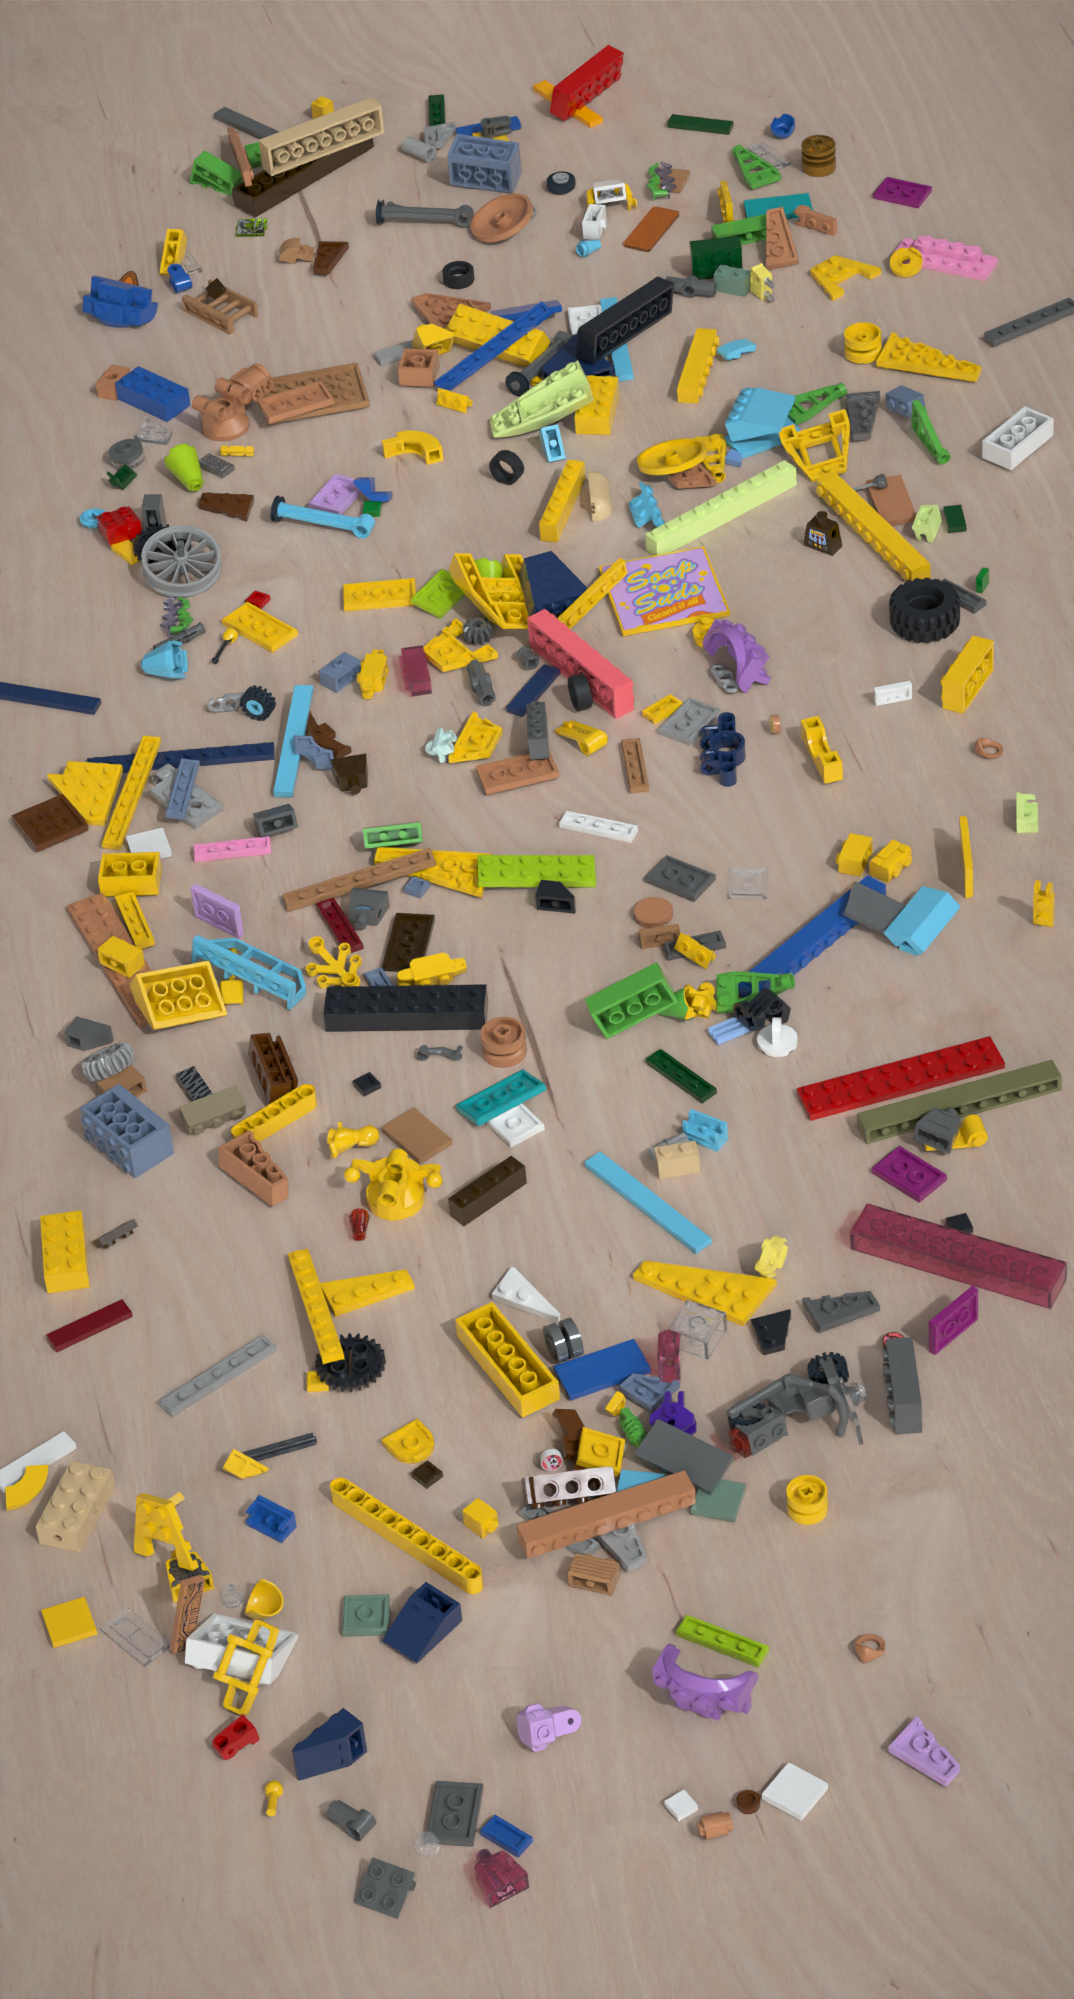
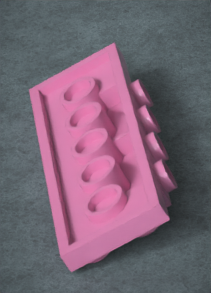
M930 235L919 236L917 240L904 238L896 248L898 250L903 247H913L919 250L923 258L922 268L986 281L998 264V257L982 254V248H979L977 245L968 246L962 242L953 243L944 238L934 239ZM905 260L902 264H908L910 260Z

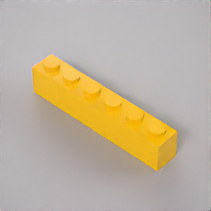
M696 329L677 387L678 402L698 404L700 397H703L704 387L707 386V377L710 376V367H713L717 347L720 345V336H717V329Z
M567 460L539 522L541 541L558 543L586 480L584 461Z

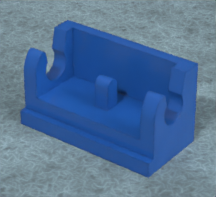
M261 1495L256 1497V1500L246 1511L250 1515L246 1520L247 1526L280 1543H283L297 1527L294 1512Z

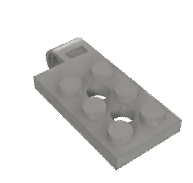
M170 764L164 765L151 774L155 786L150 789V795L166 808L169 804L178 771ZM195 784L186 818L183 821L196 830L222 812L223 805Z

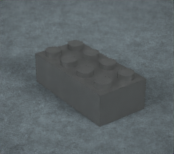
M913 1337L886 1339V1348H882L883 1362L887 1361V1363H883V1375L885 1378H888L885 1380V1390L888 1395L890 1394V1396H887V1406L892 1411V1413H889L890 1426L895 1427V1435L922 1433V1402Z

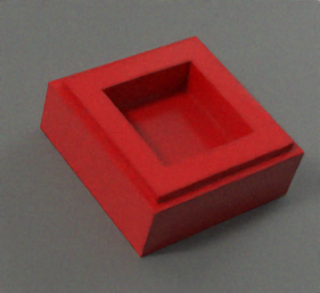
M255 590L245 600V603L249 602L262 609L271 599L270 595Z

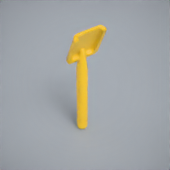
M229 948V951L237 954V949ZM231 975L228 980L221 981L219 991L223 1003H239L244 1005L243 981L240 979L235 980V975Z

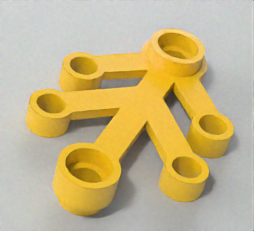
M315 936L309 940L310 951L314 954H319L328 965L309 963L306 966L307 975L316 976L318 973L337 974L340 977L320 975L317 978L320 988H327L329 985L360 986L361 982L359 976H357V970L362 965L361 956L352 955L349 959L351 965L349 972L344 970L346 958L351 953L348 943H341L339 945V955L336 961L325 949L322 937Z

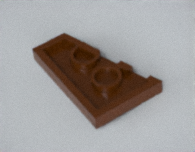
M319 241V249H317V257L313 266L314 274L329 275L349 249L348 242Z
M202 493L199 500V509L216 514L226 513L231 518L235 516L241 517L242 521L247 522L254 503V495Z

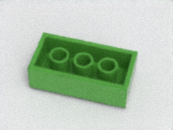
M657 962L585 998L591 1016L606 1039L679 1003L673 986Z

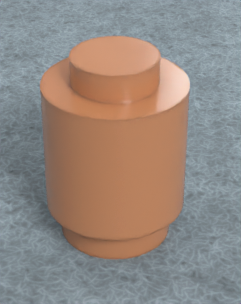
M723 1811L700 1816V1822L696 1823L699 1836H704L705 1840L728 1835V1832L734 1831L729 1812L723 1813Z

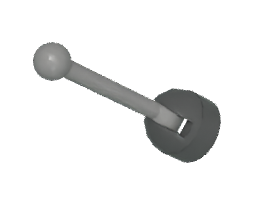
M880 474L874 478L872 483L852 489L858 491L871 486L883 489L887 488L888 484L885 475Z

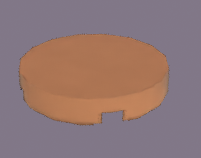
M649 897L636 904L634 917L636 922L638 921L641 926L646 928L663 926L666 922L667 924L671 922L673 906L664 898Z

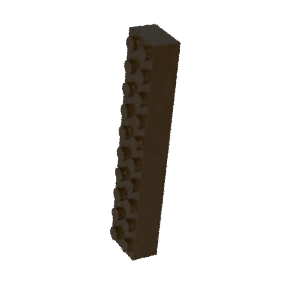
M373 138L273 176L263 170L254 175V179L251 180V186L245 187L244 182L232 188L234 205L256 217L373 148Z

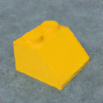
M423 324L415 330L412 347L413 349L438 350L439 356L451 352L455 334L434 324Z

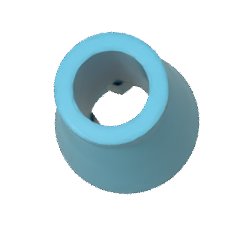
M598 239L580 241L576 245V252L581 257H587L601 248V242Z

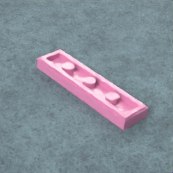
M270 836L194 844V861L202 862L271 854Z

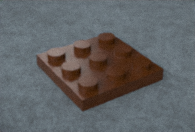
M63 794L12 815L13 822L37 852L89 830L88 824Z

